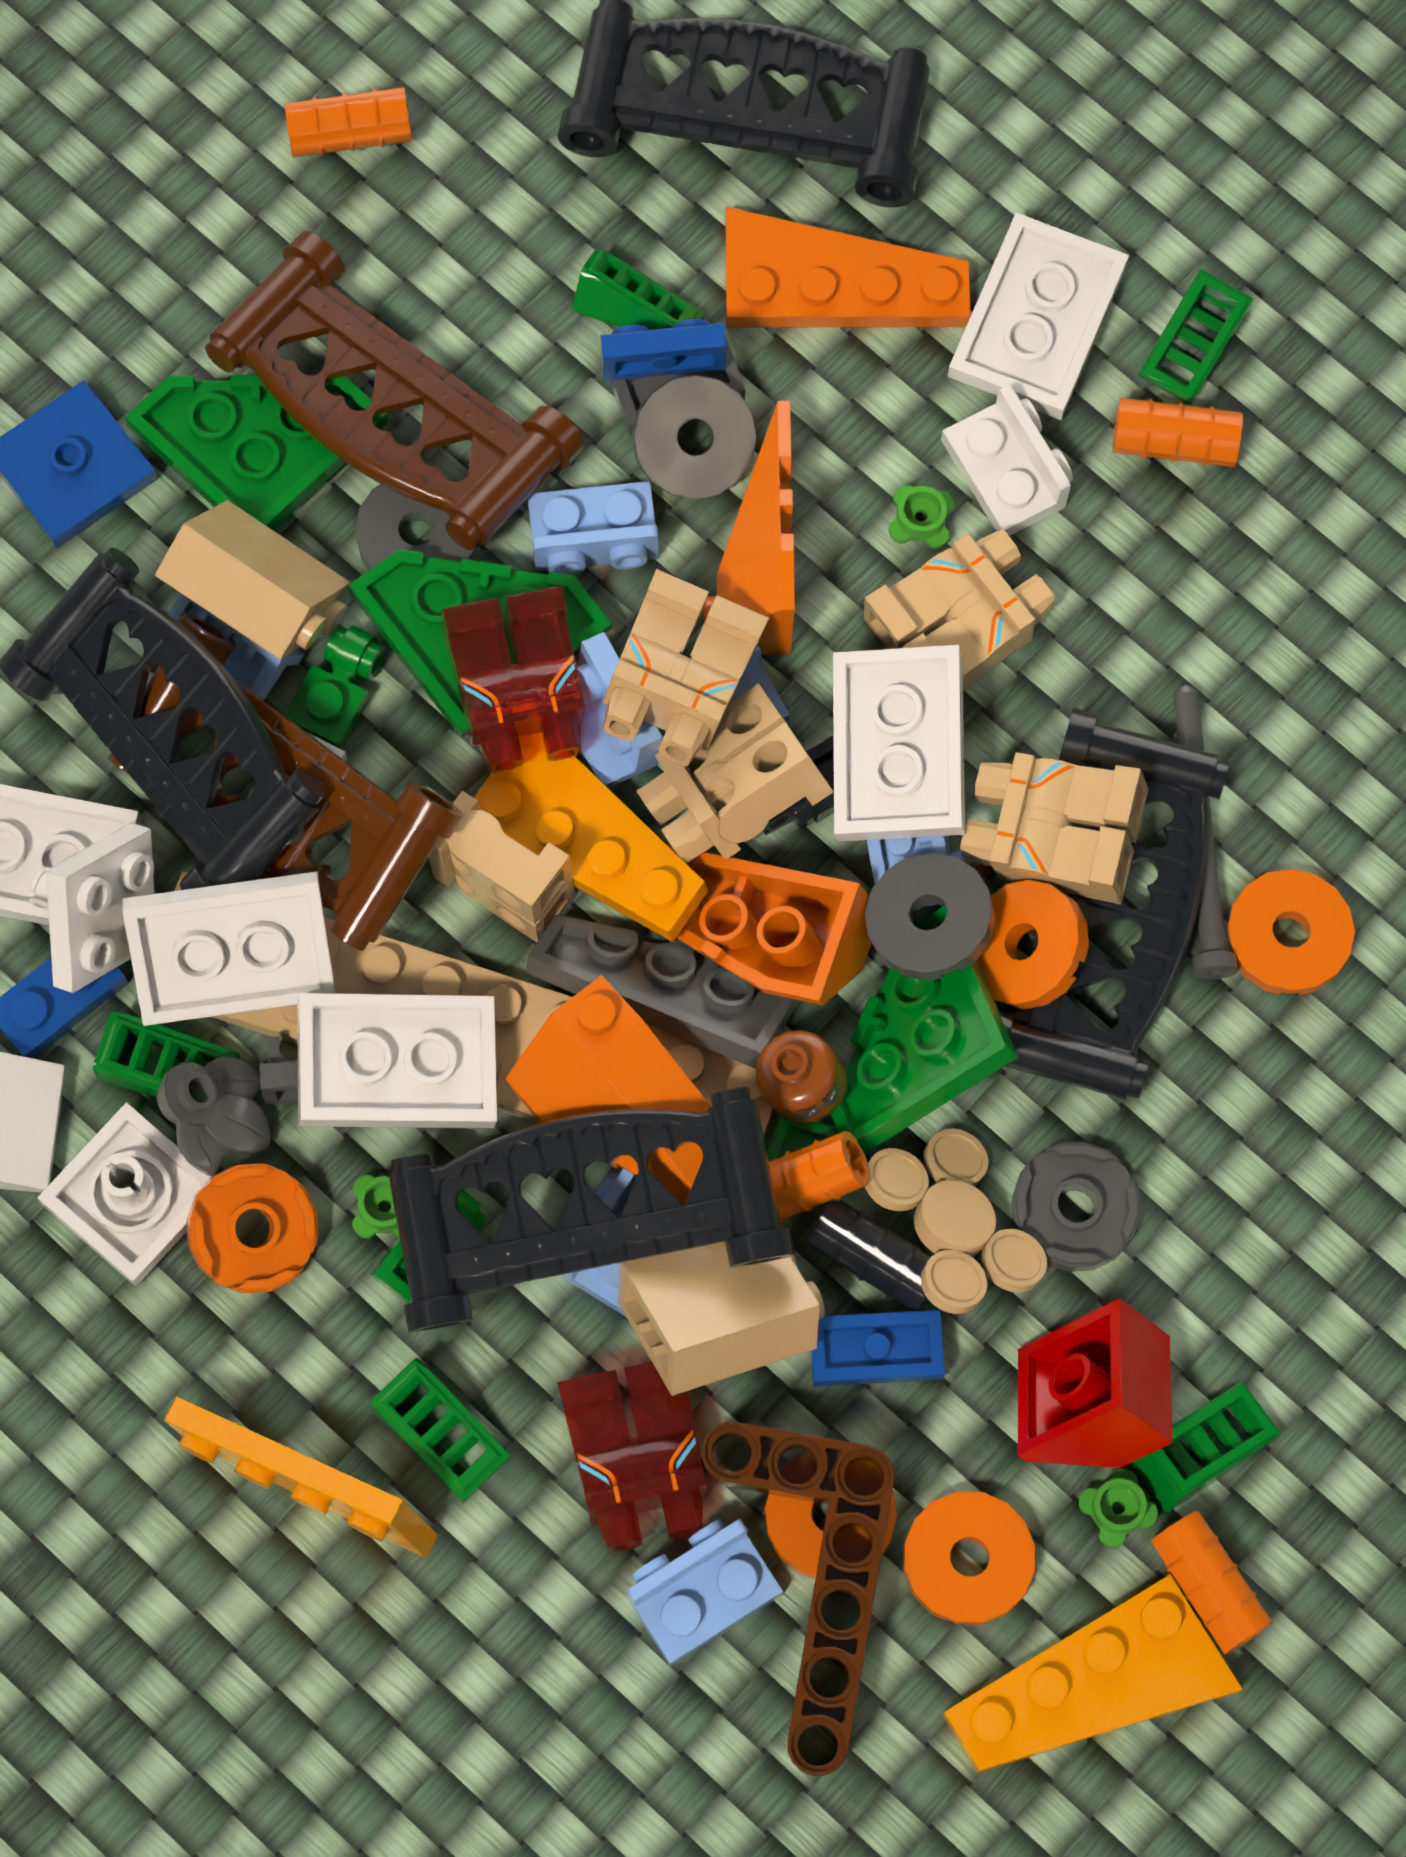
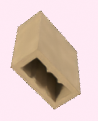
M228 500L183 523L154 575L280 660L299 647L308 650L320 634L328 637L334 631L347 610V605L342 603L341 599L351 583Z
M725 1242L619 1263L618 1304L672 1396L817 1349L819 1320L824 1318V1303L815 1283L812 1281L806 1282L797 1269L795 1255L776 1261L730 1268Z

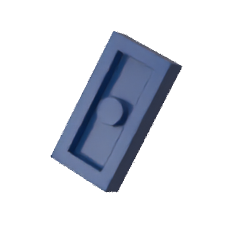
M689 319L675 324L673 328L648 330L647 327L641 325H627L615 329L612 334L600 335L603 381L726 369L727 342L724 323L710 324L703 319Z
M50 957L0 996V1031L21 1056L33 1059L128 984L127 979L119 968L116 967L75 993H71L53 986L52 960Z
M941 1311L824 1316L823 1319L819 1320L817 1349L810 1351L813 1387L944 1380L945 1366Z

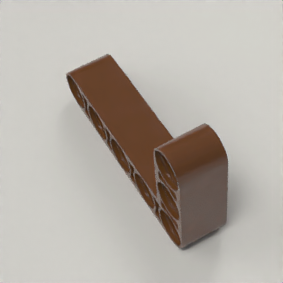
M724 1422L715 1426L706 1435L702 1445L703 1465L707 1474L715 1482L727 1487L828 1505L787 1740L788 1754L794 1766L810 1776H825L836 1771L843 1764L849 1749L894 1483V1469L889 1458L881 1450L868 1445L740 1422ZM727 1437H737L748 1444L751 1450V1458L744 1469L737 1472H726L714 1463L712 1453L720 1440ZM791 1449L808 1451L817 1463L815 1475L810 1481L803 1484L787 1482L778 1470L781 1456ZM858 1460H867L874 1463L882 1474V1486L876 1493L869 1496H859L852 1493L844 1481L846 1468ZM846 1526H856L863 1529L871 1540L870 1554L860 1562L848 1563L843 1561L836 1555L833 1549L834 1535ZM835 1592H844L851 1595L860 1607L858 1622L849 1629L836 1630L831 1628L824 1622L821 1615L823 1601ZM823 1659L839 1661L848 1673L849 1683L846 1690L834 1698L818 1695L810 1684L809 1674L812 1667ZM811 1726L828 1728L834 1734L837 1741V1751L834 1758L823 1766H814L807 1763L798 1751L800 1735Z

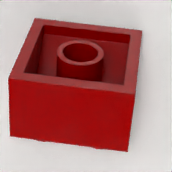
M1121 1298L1018 1349V1456L1024 1461L1121 1468L1173 1443L1170 1336Z

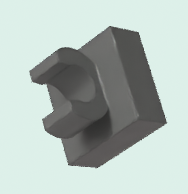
M271 1037L267 1047L271 1063L259 1064L261 1091L266 1106L298 1103V1059H285L281 1055L282 1048L279 1037Z

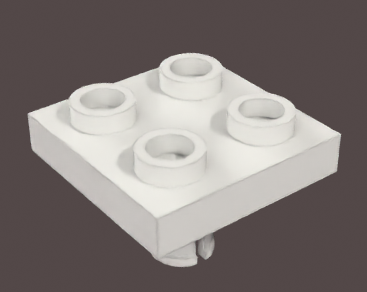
M131 822L51 868H42L35 874L29 892L46 897L35 894L30 897V900L34 906L48 909L54 987L75 993L131 959L122 903L123 898L154 894V862L152 858L150 828Z
M126 1102L37 1198L48 1211L137 1287L187 1232L186 1219L194 1196L211 1176L203 1174L188 1163L178 1146Z

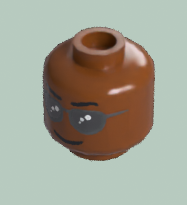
M805 1030L786 1031L772 1038L761 1050V1054L756 1062L755 1079L761 1095L783 1118L797 1123L817 1122L829 1116L841 1104L847 1090V1072L839 1055L822 1037Z

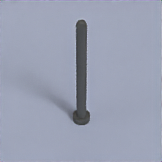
M1192 686L1178 687L1173 696L1178 744L1204 751L1198 693ZM1207 796L1203 804L1204 860L1200 898L1196 914L1201 954L1192 958V968L1195 978L1215 980L1235 975L1238 972L1236 954L1226 951L1210 798Z

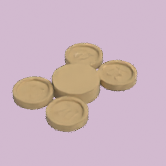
M953 1128L937 1132L932 1136L924 1149V1166L911 1153L896 1148L883 1149L871 1157L868 1162L870 1179L865 1187L869 1196L880 1206L892 1211H907L916 1207L914 1225L918 1237L929 1250L935 1253L922 1270L921 1286L928 1300L937 1308L952 1314H963L975 1309L987 1291L986 1275L998 1287L1016 1293L1029 1291L1040 1282L1047 1269V1258L1039 1242L1028 1233L1017 1229H1004L994 1233L996 1216L993 1206L988 1198L975 1187L982 1180L988 1169L987 1152L976 1137L966 1131ZM928 1174L931 1176V1178H932L935 1182H937L936 1184H934V1185H933L932 1187H930L929 1189H928V1186H929ZM981 1250H982V1254H981L982 1267H981V1265L973 1258V1257L976 1256L978 1253H980Z

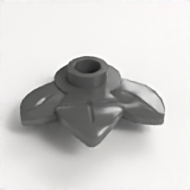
M224 1056L213 1059L204 1067L194 1062H183L170 1068L163 1076L158 1087V1106L162 1114L169 1121L176 1124L177 1146L188 1163L207 1176L214 1175L219 1169L224 1157V1150L241 1154H256L267 1150L270 1146L268 1120L261 1107L252 1100L261 1087L260 1074L247 1062ZM189 1087L192 1089L196 1101L191 1097Z

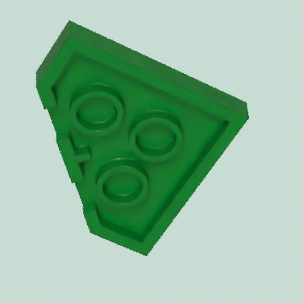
M231 375V380L195 381L194 376H168L124 416L127 427L213 507L228 500L272 530L345 464L344 461L308 434L275 400L256 375ZM346 376L332 379L325 385L326 390L330 394L344 396L346 405L352 410H365L372 403V400ZM386 413L374 418L373 424L377 429L381 430L388 424Z
M398 549L348 585V592L461 738L497 713L491 697L462 682L461 678L471 681L491 692L497 698L500 709H503L565 664L571 656L573 658L579 654L582 641L602 632L606 634L611 630L612 623L574 575L549 572L546 575L511 569L512 566L462 558L461 562L426 557L422 552ZM463 685L488 698L492 707L475 695L465 691Z
M943 906L914 926L921 930L937 928L945 920L947 909ZM977 960L962 971L956 969L951 973L943 974L944 978L930 981L904 977L894 969L889 968L878 997L869 996L850 1040L856 1049L846 1071L847 1090L841 1104L831 1113L838 1133L850 1132L857 1139L864 1154L1018 1058Z

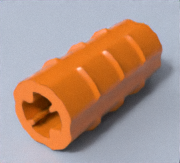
M405 87L378 91L374 88L371 92L349 95L344 92L342 96L320 99L314 96L312 100L285 103L288 136L293 158L321 154L324 157L326 153L346 150L354 152L356 149L375 146L384 148L385 145L413 141Z
M1120 398L1116 413L1112 453L1137 455L1142 459L1145 457L1169 459L1173 463L1176 460L1201 463L1203 467L1207 464L1235 467L1241 443L1243 413L1214 409L1213 406L1210 408L1185 406L1182 402L1177 405L1154 402L1152 399L1144 401Z
M847 1131L821 1141L815 1139L812 1145L794 1152L787 1151L784 1156L769 1161L781 1223L787 1217L803 1211L811 1212L813 1207L830 1200L839 1201L841 1196L866 1187L870 1179L866 1156L857 1139Z
M1199 1510L1183 1517L1151 1540L1150 1543L1167 1567V1572L1171 1573L1184 1593L1185 1599L1190 1602L1204 1623V1629L1209 1631L1224 1655L1242 1646L1272 1625L1273 1622L1256 1598V1593L1252 1592L1238 1571V1564L1232 1562L1220 1544L1219 1536L1214 1535Z

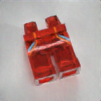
M562 586L506 596L504 616L515 664L512 665L503 628L504 621L499 598L442 609L441 628L467 723L471 746L479 745L490 773L512 770L523 765V756L518 738L521 736L541 733L547 761H557L580 755L581 724L583 723L585 704L566 618L567 608Z
M652 1362L624 1368L625 1386L636 1438L630 1439L616 1370L557 1382L559 1398L587 1506L590 1524L597 1522L608 1553L634 1549L643 1545L637 1513L662 1508L669 1539L690 1537L703 1528L702 1499H706L707 1485L689 1392L686 1391L672 1396Z

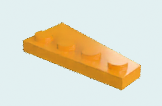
M533 716L474 797L478 800L480 810L492 814L499 821L504 834L536 855L541 853L548 842L570 855L571 876H573L574 887L671 942H674L708 893L705 881Z
M176 1397L164 1419L182 1436L178 1446L188 1453L209 1463H214L217 1456L237 1464L234 1472L246 1480L266 1489H270L272 1483H275L291 1491L290 1498L297 1503L322 1515H326L329 1510L347 1519L349 1526L373 1539L383 1541L385 1538L427 1558L438 1537V1534L402 1499L179 1397Z
M1168 1575L951 1707L942 1716L976 1772L980 1773L1087 1738L1114 1732L1123 1727L1152 1718L1179 1712L1204 1702L1240 1693L1243 1689L1171 1575Z

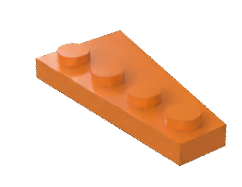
M725 207L726 328L966 327L969 322V261Z

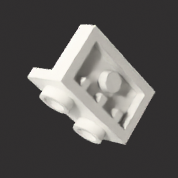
M1011 385L998 390L996 404L942 430L941 436L943 445L996 532L1003 529L1009 536L1066 508L1071 486L1070 482L1073 481L1072 471L1064 455L1058 449L1051 451L1040 434L1042 424L1034 406L1026 398L1020 401Z

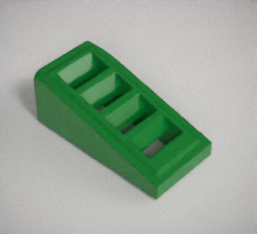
M600 248L594 250L582 267L572 310L576 313L618 327L641 325L647 327L648 330L673 328L675 324L689 319L704 320L705 313L621 259Z
M1200 268L1140 369L1138 376L1191 406L1250 310L1253 298ZM1200 298L1230 314L1225 323L1197 308L1196 305ZM1191 318L1217 333L1218 335L1212 343L1184 327L1187 319ZM1177 337L1204 352L1206 355L1200 363L1172 347L1171 345ZM1166 357L1194 373L1189 384L1158 367L1162 359Z
M112 1010L93 1063V1071L98 1081L157 1097L158 1087L162 1078L170 1068L174 1067L178 1053L189 1055L187 1062H194L202 1065L203 1060L212 1061L221 1056L239 1059L240 1054L159 1024L143 1026L142 1018ZM131 1038L137 1040L129 1065L125 1066L118 1062L126 1039ZM152 1046L162 1047L163 1049L154 1075L145 1073L144 1069ZM189 1087V1093L191 1097L196 1101L195 1095L192 1089Z
M418 1358L413 1359L370 1402L372 1412L463 1504L511 1458L510 1454ZM421 1386L427 1394L404 1417H401L395 1409ZM440 1405L447 1413L420 1437L414 1429ZM459 1424L466 1433L439 1457L432 1449ZM478 1443L485 1452L458 1477L451 1468Z
M1243 1381L1173 1424L1172 1444L1130 1464L1163 1511L1169 1513L1278 1439L1281 1433ZM1230 1409L1248 1433L1250 1439L1243 1442L1222 1413ZM1205 1424L1209 1425L1228 1453L1224 1455L1220 1453L1202 1426ZM1183 1439L1188 1441L1205 1465L1201 1470L1181 1445L1180 1441Z

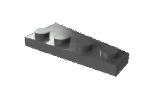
M556 914L527 959V974L575 994L602 975L645 1023L755 1069L761 1050L772 1038L781 1034L799 1003V1000L766 994L703 954L694 952L695 949L680 940L675 939L674 942L670 941L669 943L661 944L638 940L637 932L634 930Z

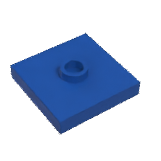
M84 380L0 437V476L56 548L158 479L155 469Z

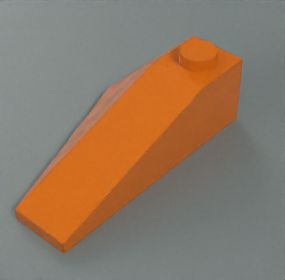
M777 401L720 563L716 580V595L769 618L758 643L761 655H791L795 593L794 534H792L793 494L792 489H789L792 459L790 401ZM707 596L704 603V623L716 596Z
M667 845L670 849H672L675 852L671 845ZM706 852L687 863L705 881L708 893L676 938L766 994L824 1005L863 970L871 941L867 934L865 919L869 895L860 883L732 857L725 860L722 855Z
M602 975L550 1014L505 1078L508 1087L541 1123L578 1114L607 1110L672 1109L700 1113L708 1111V1108L711 1107L643 1019ZM693 1142L681 1145L676 1153L668 1148H659L651 1154L649 1167L652 1173L685 1205L702 1163L703 1153L701 1148ZM621 1156L612 1164V1167L616 1169L620 1166L632 1174L638 1175V1164L631 1156Z

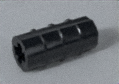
M841 1199L839 1201L831 1200L805 1244L830 1259L831 1264L836 1263L856 1275L859 1281L864 1280L885 1293L887 1298H893L912 1311H919L927 1298L921 1286V1273L932 1255L922 1250L920 1245H914L893 1232V1228H887L865 1214V1211H859Z

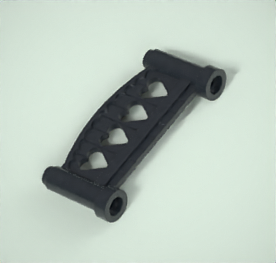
M601 0L591 15L572 105L565 108L562 113L557 137L560 144L567 150L581 156L594 158L605 157L614 153L617 148L620 129L857 168L855 191L863 200L881 207H902L911 203L915 196L918 171L913 165L930 68L927 65V56L914 48L904 47L896 49L892 53V57L887 62H883L836 42L785 27L718 18H674L638 21L635 20L633 8L629 3L623 0ZM648 51H658L666 58L672 55H683L691 64L662 92H656L640 58ZM706 61H718L725 68L731 65H742L750 74L721 102H715L699 69ZM768 70L777 71L784 78L794 74L801 75L808 81V86L780 112H774L758 79L760 74ZM827 80L836 81L843 88L852 84L860 85L865 88L868 94L839 122L833 121L817 88L820 83Z
M111 547L105 554L99 553L26 640L17 639L0 658V668L18 689L37 700H49L59 688L87 724L91 726V729L109 748V751L127 770V773L199 860L181 880V890L258 880L321 808L320 801L325 796V790L314 777L303 770L296 769L291 776L285 772L283 763L263 722L233 676L192 632L164 610L133 590L135 586L134 578L139 574L138 566L124 552ZM124 621L128 627L129 638L141 641L144 648L143 657L136 665L104 673L113 628L118 622ZM159 664L164 669L166 682L175 683L179 687V703L171 710L140 718L149 672L154 666ZM197 709L202 717V725L213 728L217 734L216 748L210 754L177 762L186 716L191 710ZM233 753L238 758L240 771L249 772L253 776L255 781L254 792L248 799L214 807L222 763L229 754Z
M1073 707L1059 760L1078 766L1114 770L1115 765L1141 769L1149 789L1145 805L1158 801L1164 802L1171 807L1173 819L1162 828L1167 838L1166 845L1163 848L1149 850L1138 840H1136V843L1131 842L1134 849L1131 863L1148 861L1157 870V879L1147 886L1151 901L1146 908L1134 910L1128 907L1123 900L1121 905L1065 893L1078 903L1087 921L1088 931L1123 920L1135 922L1141 930L1140 940L1130 947L1134 954V964L1125 970L1113 968L1089 942L1085 962L1079 961L1078 968L1072 975L1076 977V980L1067 991L1070 992L1106 980L1119 982L1124 988L1125 998L1114 1006L1118 1015L1117 1025L1110 1030L1098 1029L1065 993L1048 1005L1025 1010L1016 1008V1011L996 1006L1018 1056L1017 1059L1005 1067L1123 1100L1127 1096L1139 1099L1149 1061L1138 1059L1137 1049L1163 1007L1176 980L1189 945L1199 904L1203 873V804L1207 796L1220 799L1229 762L1218 760V755L1096 722L1097 713ZM1038 933L1036 935L1031 955L1034 953L1038 945Z
M749 1087L733 1088L711 1094L712 1107L708 1108V1111L700 1113L672 1109H620L584 1113L546 1121L485 1143L443 1166L437 1167L432 1165L430 1154L428 1153L391 1160L393 1173L388 1174L411 1298V1303L404 1305L408 1332L434 1330L473 1321L469 1294L722 1242H725L730 1268L756 1265L794 1256L795 1251L790 1228H781L757 1099H751ZM693 1142L701 1148L703 1160L686 1203L683 1205L652 1173L649 1167V1158L659 1148H668L676 1153L681 1145ZM631 1156L638 1164V1175L619 1218L587 1185L585 1171L591 1163L596 1161H603L612 1166L617 1158ZM566 1169L574 1178V1187L555 1232L523 1198L521 1185L524 1179L530 1175L539 1174L543 1178L548 1179L555 1170ZM502 1182L510 1191V1200L491 1244L460 1212L457 1200L459 1194L466 1188L474 1187L484 1192L490 1184Z

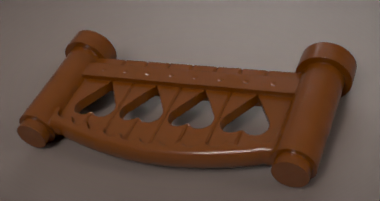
M309 231L301 232L283 250L284 261L210 334V342L205 346L209 358L223 371L230 373L236 368H243L245 365L251 368L283 409L308 434L342 461L399 494L447 513L450 517L445 524L448 535L459 546L467 550H473L477 545H484L555 468L563 469L568 467L585 447L584 439L578 428L560 411L550 406H539L521 425L335 289L334 286L345 276L344 263L339 254L327 241ZM324 334L328 335L324 368L316 375L303 374L297 368L296 361L284 360L277 352L284 344ZM371 369L376 371L372 403L365 410L356 411L350 409L345 403L344 396H334L325 388L327 382L332 379ZM419 404L424 406L420 438L412 446L399 445L393 439L392 432L381 431L373 424L374 418L380 414ZM468 439L472 441L468 475L459 482L445 479L441 474L440 467L428 466L421 459V455L429 449Z
M182 612L177 621L192 632L225 665L235 649L236 643L210 623L190 613ZM160 665L146 686L140 718L171 710L179 703V687L175 683L166 682L164 669ZM235 679L263 722L283 763L285 772L291 776L296 769L303 770L314 777L325 790V796L320 801L321 808L304 826L302 839L297 844H289L259 879L318 872L323 908L330 909L335 913L334 919L336 923L331 929L332 933L349 946L364 951L369 942H376L440 838L449 839L464 817V814L438 793L413 781H408L396 800ZM193 709L187 714L181 740L204 728L201 714L197 709ZM217 734L215 735V748L217 745ZM111 753L108 757L109 760L114 765H116L123 771L127 772V770L123 768V766ZM233 753L229 754L222 763L214 807L240 801L239 796H227L222 789V780L225 774L239 766L238 758ZM178 756V757H177V762H180L181 759H180L179 756ZM352 824L349 871L344 878L336 880L331 874L329 865L318 866L312 859V848L318 840Z

